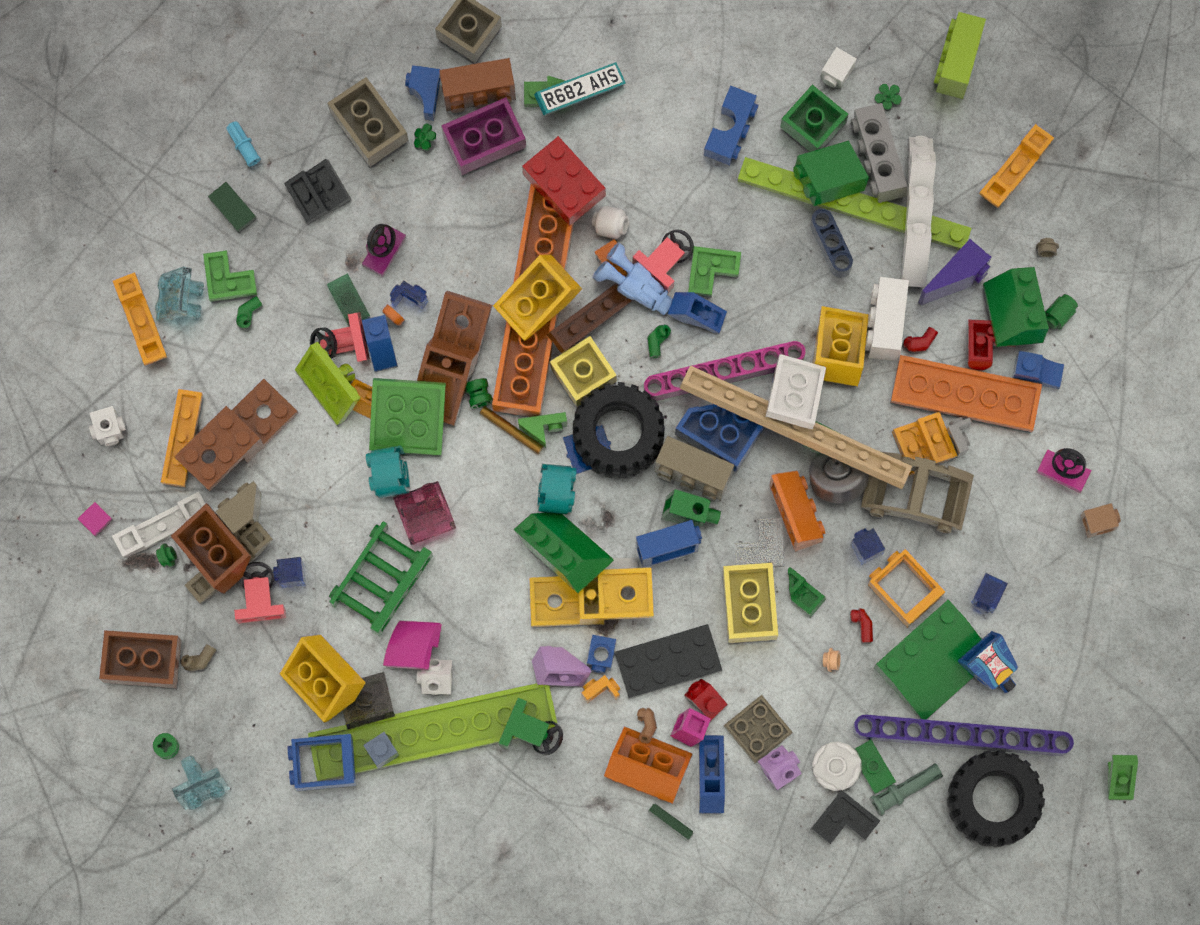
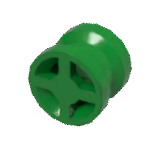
M162 733L155 737L153 750L160 758L169 760L174 758L179 752V742L173 735Z

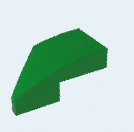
M789 567V593L791 601L804 613L812 617L825 602L826 597L811 586L803 576Z

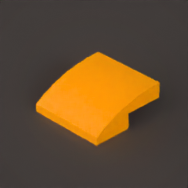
M940 412L919 418L916 422L892 430L902 457H909L914 460L915 457L936 461L938 465L957 457ZM910 471L909 476L915 474V472Z

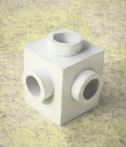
M113 406L90 413L93 425H90L89 429L93 440L97 439L100 445L112 446L124 438L122 431L126 430L122 416L118 417L117 411Z
M430 659L429 670L417 669V684H421L422 694H451L452 660Z

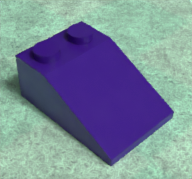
M969 239L922 290L918 303L922 306L967 289L975 282L980 284L988 275V271L991 268L989 263L992 257L974 241Z

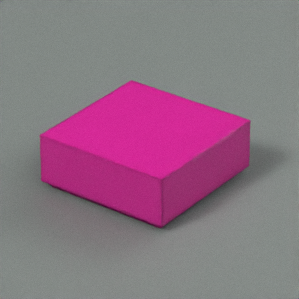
M96 502L77 518L95 537L112 521V518Z

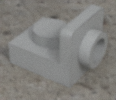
M962 417L949 422L950 426L947 428L957 453V458L965 455L969 450V439L965 432L961 433V430L970 426L972 423L970 418L965 420Z

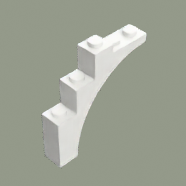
M926 136L909 137L908 192L901 279L909 280L908 286L926 287L931 246L936 155L933 150V138Z

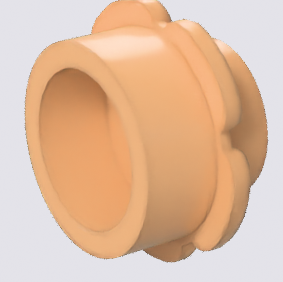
M830 648L828 653L824 652L823 667H827L829 672L839 670L841 662L840 651Z

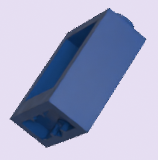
M690 520L636 536L635 546L642 568L698 552L699 544H702V535L699 526H694L693 521Z
M351 734L291 739L292 746L287 747L288 760H293V770H289L290 785H294L296 791L356 786L353 737ZM341 744L344 779L303 783L300 748Z

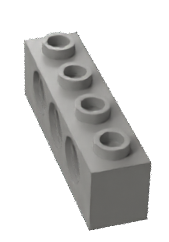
M880 103L855 109L854 119H851V126L853 132L858 133L859 136L857 146L859 153H864L866 159L863 161L866 173L870 174L872 179L869 182L872 195L877 196L878 203L906 197L907 183L883 104ZM875 131L877 134L870 135L867 132ZM880 151L883 155L877 156L873 152ZM887 172L890 175L884 177L881 176L879 173Z

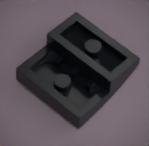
M324 159L308 171H301L284 183L307 223L323 217L351 200L330 161Z

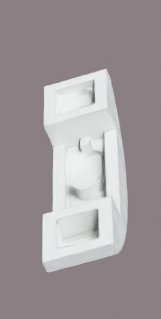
M198 491L177 502L176 506L135 527L132 525L112 535V538L123 558L133 555L170 538L176 530L205 505V502Z

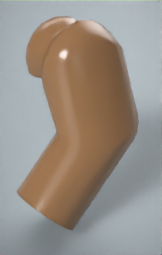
M640 708L637 716L639 721H644V728L639 735V740L647 744L651 741L657 729L655 714L650 708Z

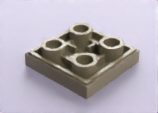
M763 695L759 696L724 725L725 729L754 764L793 734Z

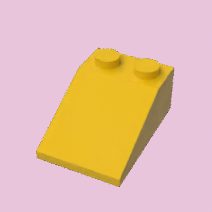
M539 255L493 307L525 341L563 310L582 288L552 255Z
M821 306L812 363L826 367L823 381L858 387L864 366L869 314Z

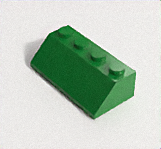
M531 513L513 529L524 545L577 593L614 561L610 555L563 514Z

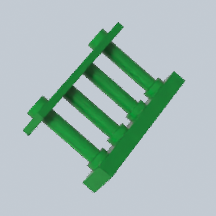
M384 521L380 526L376 524L369 535L371 540L341 585H336L329 595V598H331L329 603L332 607L336 608L338 603L342 602L370 620L369 623L372 624L370 627L371 631L379 637L433 557L432 551L423 547L421 551L417 550L415 552L387 534L386 531L389 527ZM380 541L410 559L412 565L407 572L405 570L403 572L372 553ZM366 561L397 580L396 583L399 585L394 592L386 591L359 573ZM353 581L384 600L385 606L381 612L372 611L346 594Z

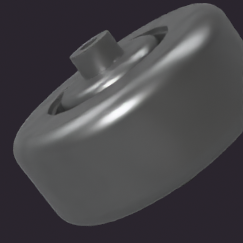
M821 452L814 457L810 464L809 476L811 487L814 493L824 501L830 503L849 502L859 497L867 487V473Z

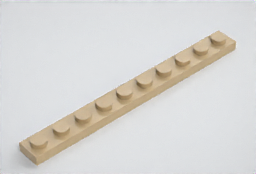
M693 366L689 367L681 383L680 389L900 489H903L911 471V465L816 422L811 430L766 417L768 400Z

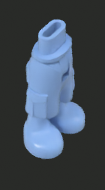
M619 242L616 243L606 258L627 272V276L625 277L609 262L604 261L596 269L592 278L597 282L611 280L617 283L618 292L631 300H636L652 311L657 310L662 315H665L672 302V298L667 295L668 291L651 276V273L639 262L633 264L627 258L624 245Z

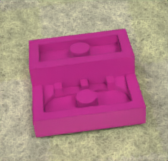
M399 620L390 637L383 666L429 670L432 647L438 648L442 624Z

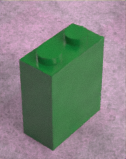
M849 140L798 155L793 167L795 178L800 180L803 185L806 198L811 200L813 206L863 192L869 179Z

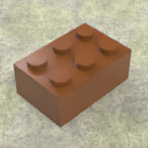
M510 58L439 70L446 112L460 113L465 111V108L471 107L480 109L503 98H507L509 103L512 100H516Z
M104 630L99 679L103 683L177 688L182 640L176 635Z

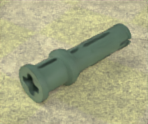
M934 763L897 786L890 785L888 790L877 796L872 795L870 800L877 813L883 816L886 810L895 805H902L905 798L942 778V772L938 765Z

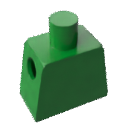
M674 489L666 496L661 520L678 524L692 520L694 526L698 525L700 528L705 522L718 525L721 511L709 508V499Z

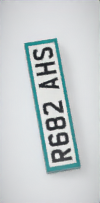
M617 62L540 90L534 96L545 116L621 87L626 82Z

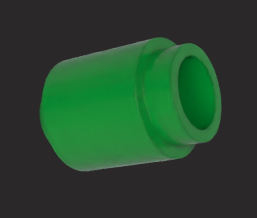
M1063 294L1062 297H1057L1045 311L1049 328L1062 329L1074 316L1078 304L1071 296Z

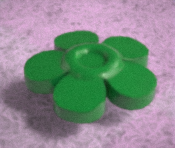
M882 84L879 87L880 93L875 95L876 103H882L885 110H890L892 103L899 105L902 101L901 96L898 95L900 88L897 85H892L889 90L887 84Z
M426 123L422 128L416 129L414 133L415 137H417L414 141L416 148H422L423 150L431 148V141L436 139V132L431 131L432 125Z

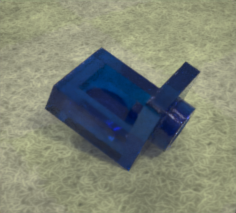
M404 280L400 286L397 284L390 293V302L395 308L403 297L422 309L425 308L429 301L427 295H425L427 292L422 287L416 284L412 286Z

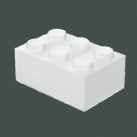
M880 277L878 284L873 285L870 304H873L874 307H871L867 325L872 330H868L865 350L869 351L868 358L897 362L902 346L909 280Z

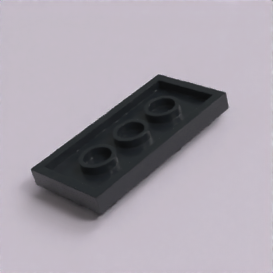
M708 624L615 652L628 699L723 671Z

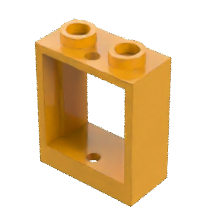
M905 549L901 553L898 551L894 552L887 559L889 564L885 568L881 569L878 567L869 575L871 580L868 586L908 628L944 595L945 591ZM902 562L931 591L907 614L878 584Z

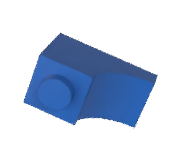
M412 65L411 73L407 72L405 87L409 88L410 95L416 96L421 101L424 107L425 120L434 121L441 82L440 69Z
M675 292L668 311V315L682 323L695 325L712 333H720L727 313L726 310L693 292Z
M1019 351L1015 359L1012 378L1042 384L1044 387L1060 389L1064 364L1050 361L1040 354Z

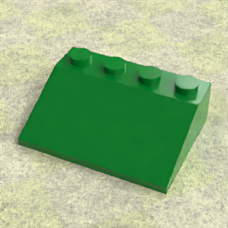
M948 599L877 662L874 669L920 719L927 720L973 678L958 663V660L982 639L967 619Z

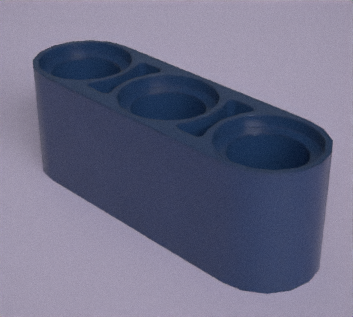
M818 209L812 215L811 230L832 274L839 278L849 275L853 264L851 253L831 212L827 209ZM824 218L828 224L826 226H819L816 220ZM834 239L838 245L832 248L827 246L825 241ZM843 260L848 266L841 269L836 266L835 262Z

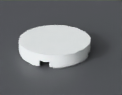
M830 742L822 746L815 753L812 768L817 782L824 788L841 791L852 787L857 782L862 771V763L858 752L852 746L843 742Z

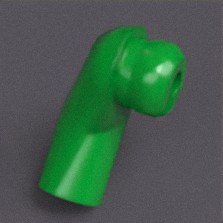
M257 296L238 307L236 323L240 328H249L253 312L263 306Z

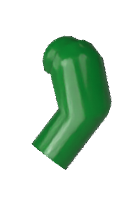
M659 325L648 335V349L651 359L661 357L660 345L671 334V328L668 325Z

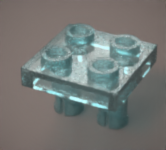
M183 266L161 274L158 281L159 296L155 305L156 321L167 322L182 316L195 320L199 319L201 312L197 310H201V305L188 303L189 294L200 297L204 289L199 287H204V283L191 280L192 268Z
M188 756L181 760V765L188 781L172 788V791L185 810H193L203 804L202 802L210 798L217 799L223 796L225 791L230 788L218 768L203 774L194 756Z

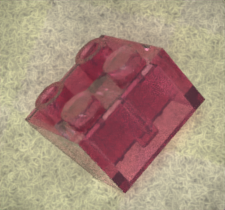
M438 481L424 484L420 488L409 491L408 494L393 497L410 545L456 529L449 506Z

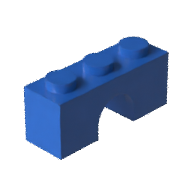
M730 85L722 105L721 114L730 117L735 125L727 131L713 128L704 148V156L729 166L733 159H738L742 148L738 146L741 138L746 139L750 129V125H747L749 118L755 117L759 107L756 104L757 95Z

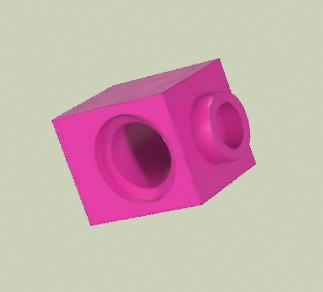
M689 708L678 715L670 736L692 747L703 741L711 719Z

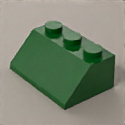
M1035 267L1012 268L983 283L996 347L1040 344L1044 342L1049 327Z

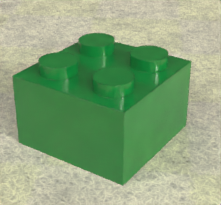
M812 84L782 117L780 128L811 152L824 148L847 123L849 114Z

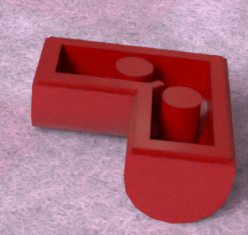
M968 319V366L974 370L989 369L993 363V346H996L991 321Z

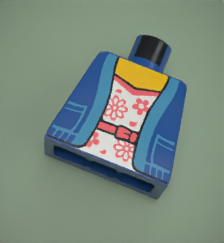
M991 631L958 660L962 667L989 689L993 690L999 686L1004 693H1007L1016 686L1010 675L1018 669V665L1003 636L999 633Z

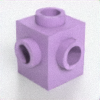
M783 745L758 761L765 776L777 790L802 774L797 766L800 763L798 757L793 751L788 752Z

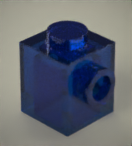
M864 528L853 535L855 538L852 539L850 545L861 565L884 554L885 547L874 528L869 531Z
M301 557L276 560L277 567H273L274 580L279 581L281 588L306 585L304 562Z

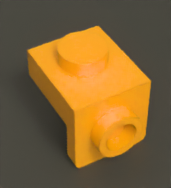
M605 675L597 681L592 679L582 687L584 691L581 692L587 704L606 689L615 700L620 697L618 693L620 690L619 685L613 678L608 680Z

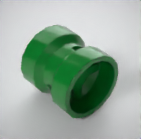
M487 378L467 382L465 390L470 396L469 404L471 409H478L492 404V395L487 390L489 387Z

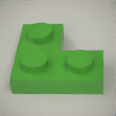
M694 246L688 292H693L699 296L712 297L714 275L738 277L741 252Z
M227 250L203 254L210 302L257 295L254 270L230 273Z

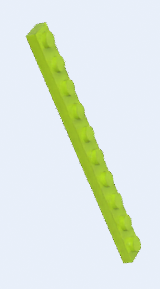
M744 158L738 176L739 182L812 204L811 200L806 198L803 185L800 180L795 178L794 172L751 158ZM856 193L817 205L821 208L905 234L907 207L888 201L878 203L877 198L862 193ZM932 216L931 242L959 251L968 241L972 228Z

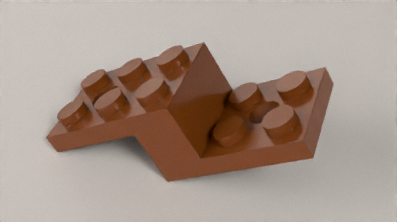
M448 290L444 294L434 335L426 345L417 381L446 383L444 423L455 425L467 381L475 370L493 305ZM460 315L465 316L469 321V325L466 327L460 326L457 323V317Z
M263 379L232 410L225 406L174 457L210 492L242 459L246 463L251 461L298 414V411ZM265 406L271 409V413L267 418H260L257 415L261 407ZM208 451L216 454V458L212 463H205L203 461V455Z

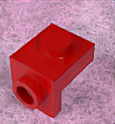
M703 679L691 684L684 695L703 715L711 720L728 705L713 686Z

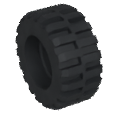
M618 382L616 386H611V383L604 384L602 389L595 388L591 391L590 396H585L581 400L580 407H577L573 421L575 449L578 455L582 457L586 466L590 465L592 471L597 474L602 472L605 473V477L609 478L616 475L620 479L627 478L629 474L635 476L640 474V470L643 468H649L652 465V461L657 459L660 453L665 433L663 413L660 412L657 401L650 398L651 394L645 390L641 392L639 386L632 384L631 387L625 386V382ZM615 410H622L633 414L639 420L642 430L637 444L623 451H614L604 447L596 436L597 422L604 414Z
M991 750L984 751L982 754H976L956 771L948 788L947 806L950 807L951 812L949 814L951 819L957 824L956 828L960 832L963 831L967 835L966 838L971 841L975 840L982 846L1002 847L1016 843L1024 838L1036 827L1035 825L1043 814L1042 808L1045 806V798H1043L1044 787L1038 780L1040 776L1037 771L1034 772L1030 768L1031 764L1027 760L1022 761L1019 759V755L1015 753L1008 754L1004 750H997L996 752H991ZM988 776L1006 778L1014 785L1018 792V808L1014 815L1005 821L993 822L986 820L974 807V789L979 781Z

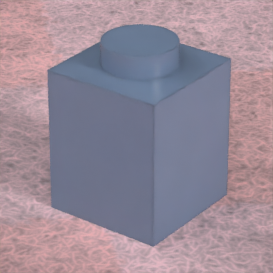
M385 732L363 745L378 769L399 756Z

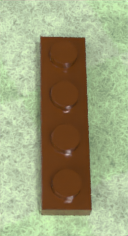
M617 283L547 334L561 354L632 301L617 291Z

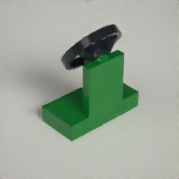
M518 698L500 738L499 746L508 749L513 737L532 744L534 750L541 755L554 753L560 747L563 740L562 728L553 721L543 722L524 714L527 701ZM549 725H555V727L548 729ZM558 731V740L549 750V744L554 738L553 734ZM543 744L545 751H540L538 747Z

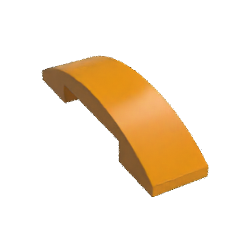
M1035 124L979 194L999 208L1054 140V137Z
M135 272L113 280L144 366L167 358Z

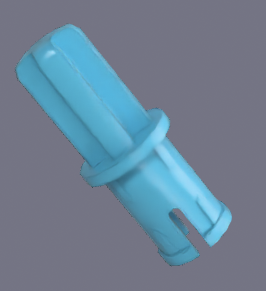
M235 121L228 124L226 130L235 143V149L240 151L247 165L251 167L259 163L261 158L251 144L252 139L246 136L239 122Z

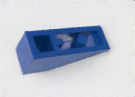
M705 735L703 741L699 742V813H724V735Z

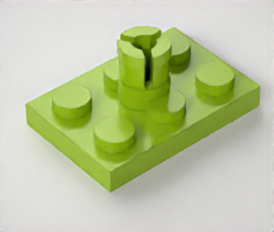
M318 342L310 345L295 371L333 421L339 425L346 420L361 398L357 390L350 384V382L355 380V373L347 375L354 370L346 363L338 368L329 357L327 351Z

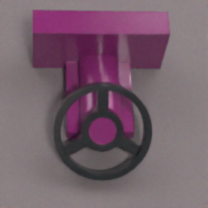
M387 224L374 226L367 238L366 250L368 254L362 262V266L384 277L404 243L406 234Z

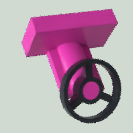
M1063 448L1056 453L1047 450L1037 473L1081 493L1092 470L1086 468V460L1080 452L1070 448Z

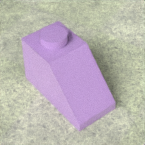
M540 646L532 659L538 685L583 686L591 673L587 665L563 647Z

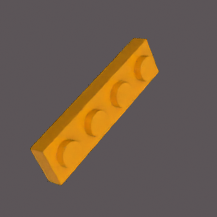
M178 389L161 477L162 484L186 488L189 471L174 456L196 435L203 399L202 392Z

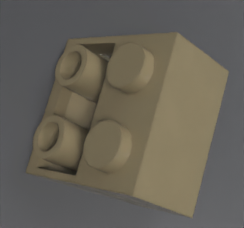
M254 481L250 484L247 482L239 487L236 491L238 494L231 499H224L217 506L219 509L215 511L238 540L240 539L239 536L256 521L259 522L262 494Z

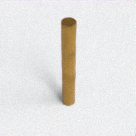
M486 406L481 409L480 414L531 450L537 454L542 451L543 445Z

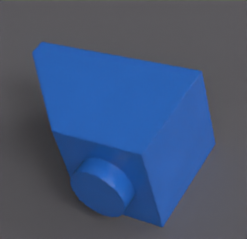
M382 315L362 320L374 372L398 367L386 316Z

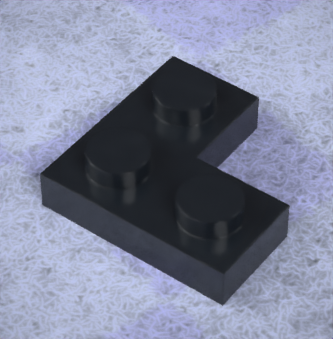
M841 790L811 830L828 844H831L844 826H846L865 841L880 820Z

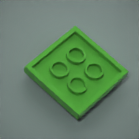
M373 378L369 450L402 446L404 453L441 455L446 383Z

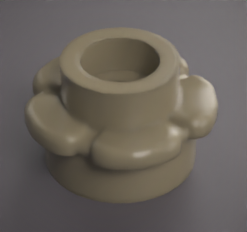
M1043 238L1036 244L1039 256L1053 257L1057 255L1059 244L1055 243L1054 239Z

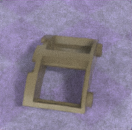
M882 452L911 465V471L915 472L907 509L882 505L887 482L869 474L868 484L861 504L862 508L869 510L870 515L883 518L884 515H891L920 521L937 527V531L942 533H951V530L962 531L974 477L973 474L950 465L948 468L938 465L936 461L915 457L914 460L909 457H902V454ZM929 475L950 482L942 519L921 513Z

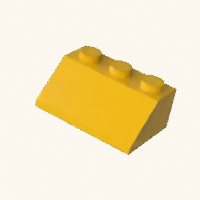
M322 635L301 637L279 673L323 722H328L353 703L366 683Z

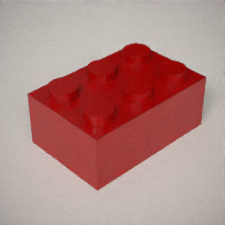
M559 136L522 165L524 177L569 226L606 196L604 185Z

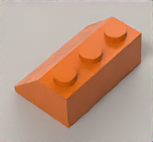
M798 471L771 475L769 486L794 551L796 552L821 543L823 535L826 533L822 521L816 520L814 512H817L814 500L812 498L808 499L805 490L808 489L805 477H800Z
M624 726L611 754L604 777L673 804L693 753L652 738L647 744L639 740L640 732Z

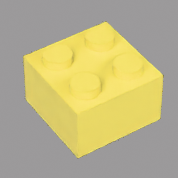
M591 336L550 361L551 370L576 407L581 405V400L585 396L591 395L593 389L598 388L600 390L604 384L611 383L613 385L617 382L616 373Z

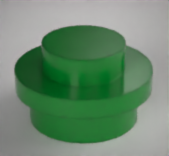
M166 543L162 544L156 550L158 561L163 567H172L177 559L176 551L172 546L169 547Z

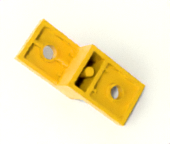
M652 568L604 569L579 593L575 592L559 576L529 578L531 627L604 624V620L654 618ZM626 587H630L635 591V596L631 600H625L621 596V591ZM558 595L562 599L561 605L556 608L549 606L548 599L550 596Z

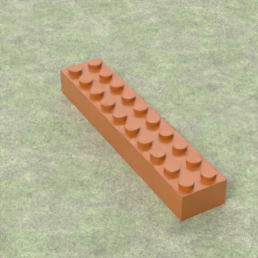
M532 184L529 190L514 282L539 255H552L565 270L567 267L574 223L569 226ZM558 314L525 341L506 322L492 402L493 411L527 417L541 416L553 349V342L547 334L556 328Z

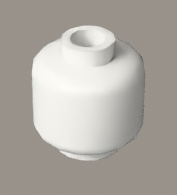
M603 206L598 212L594 213L592 226H595L597 235L618 239L621 235L626 234L629 218L624 210L620 208Z

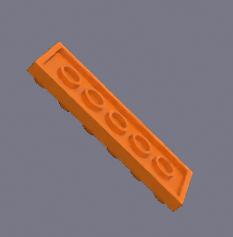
M900 355L890 403L1033 432L1042 384Z

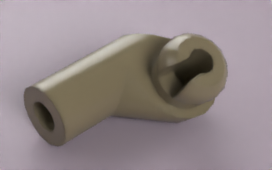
M206 644L200 655L183 656L181 665L187 671L202 670L207 667L217 650Z

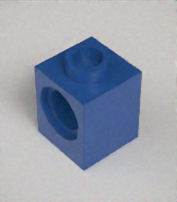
M592 635L587 666L591 667L592 672L605 674L606 670L611 671L616 639ZM605 650L608 653V658L604 661H598L594 657L596 651Z

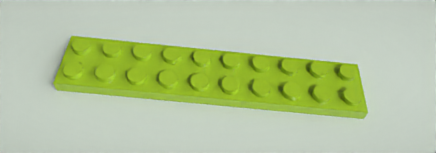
M535 683L308 733V738L351 734L353 737L355 774L378 769L363 745L385 732L399 756L381 768L499 743L518 698L527 701L524 714L543 722L553 721L557 723L549 685H538ZM549 725L548 729L555 727V725ZM341 744L310 747L317 781L344 777Z

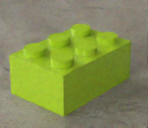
M958 12L957 18L951 19L934 83L938 84L936 92L960 99L964 98L984 29L985 18Z

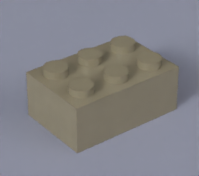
M367 77L327 103L330 113L369 167L409 141L406 130Z
M669 436L666 437L655 462V472L658 473L657 476L668 482H671V480L680 483V487L688 491H693L694 489L700 491L703 497L711 501L716 499L722 500L734 470V464Z

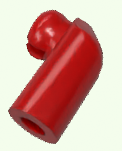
M928 327L922 337L907 336L903 341V345L910 352L926 351L938 335V332L934 328Z
M862 608L851 610V621L853 623L859 622L861 626V642H873V623L866 611Z

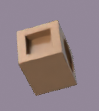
M1112 503L1085 510L1080 515L1087 538L1115 531L1119 527L1118 523L1121 522L1117 509H1113Z

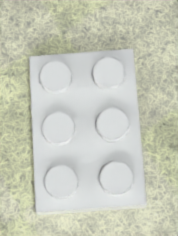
M780 354L777 359L766 417L812 430L815 425L826 367Z

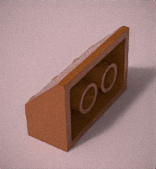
M206 503L171 535L173 540L214 589L225 594L243 577L251 555L209 504Z

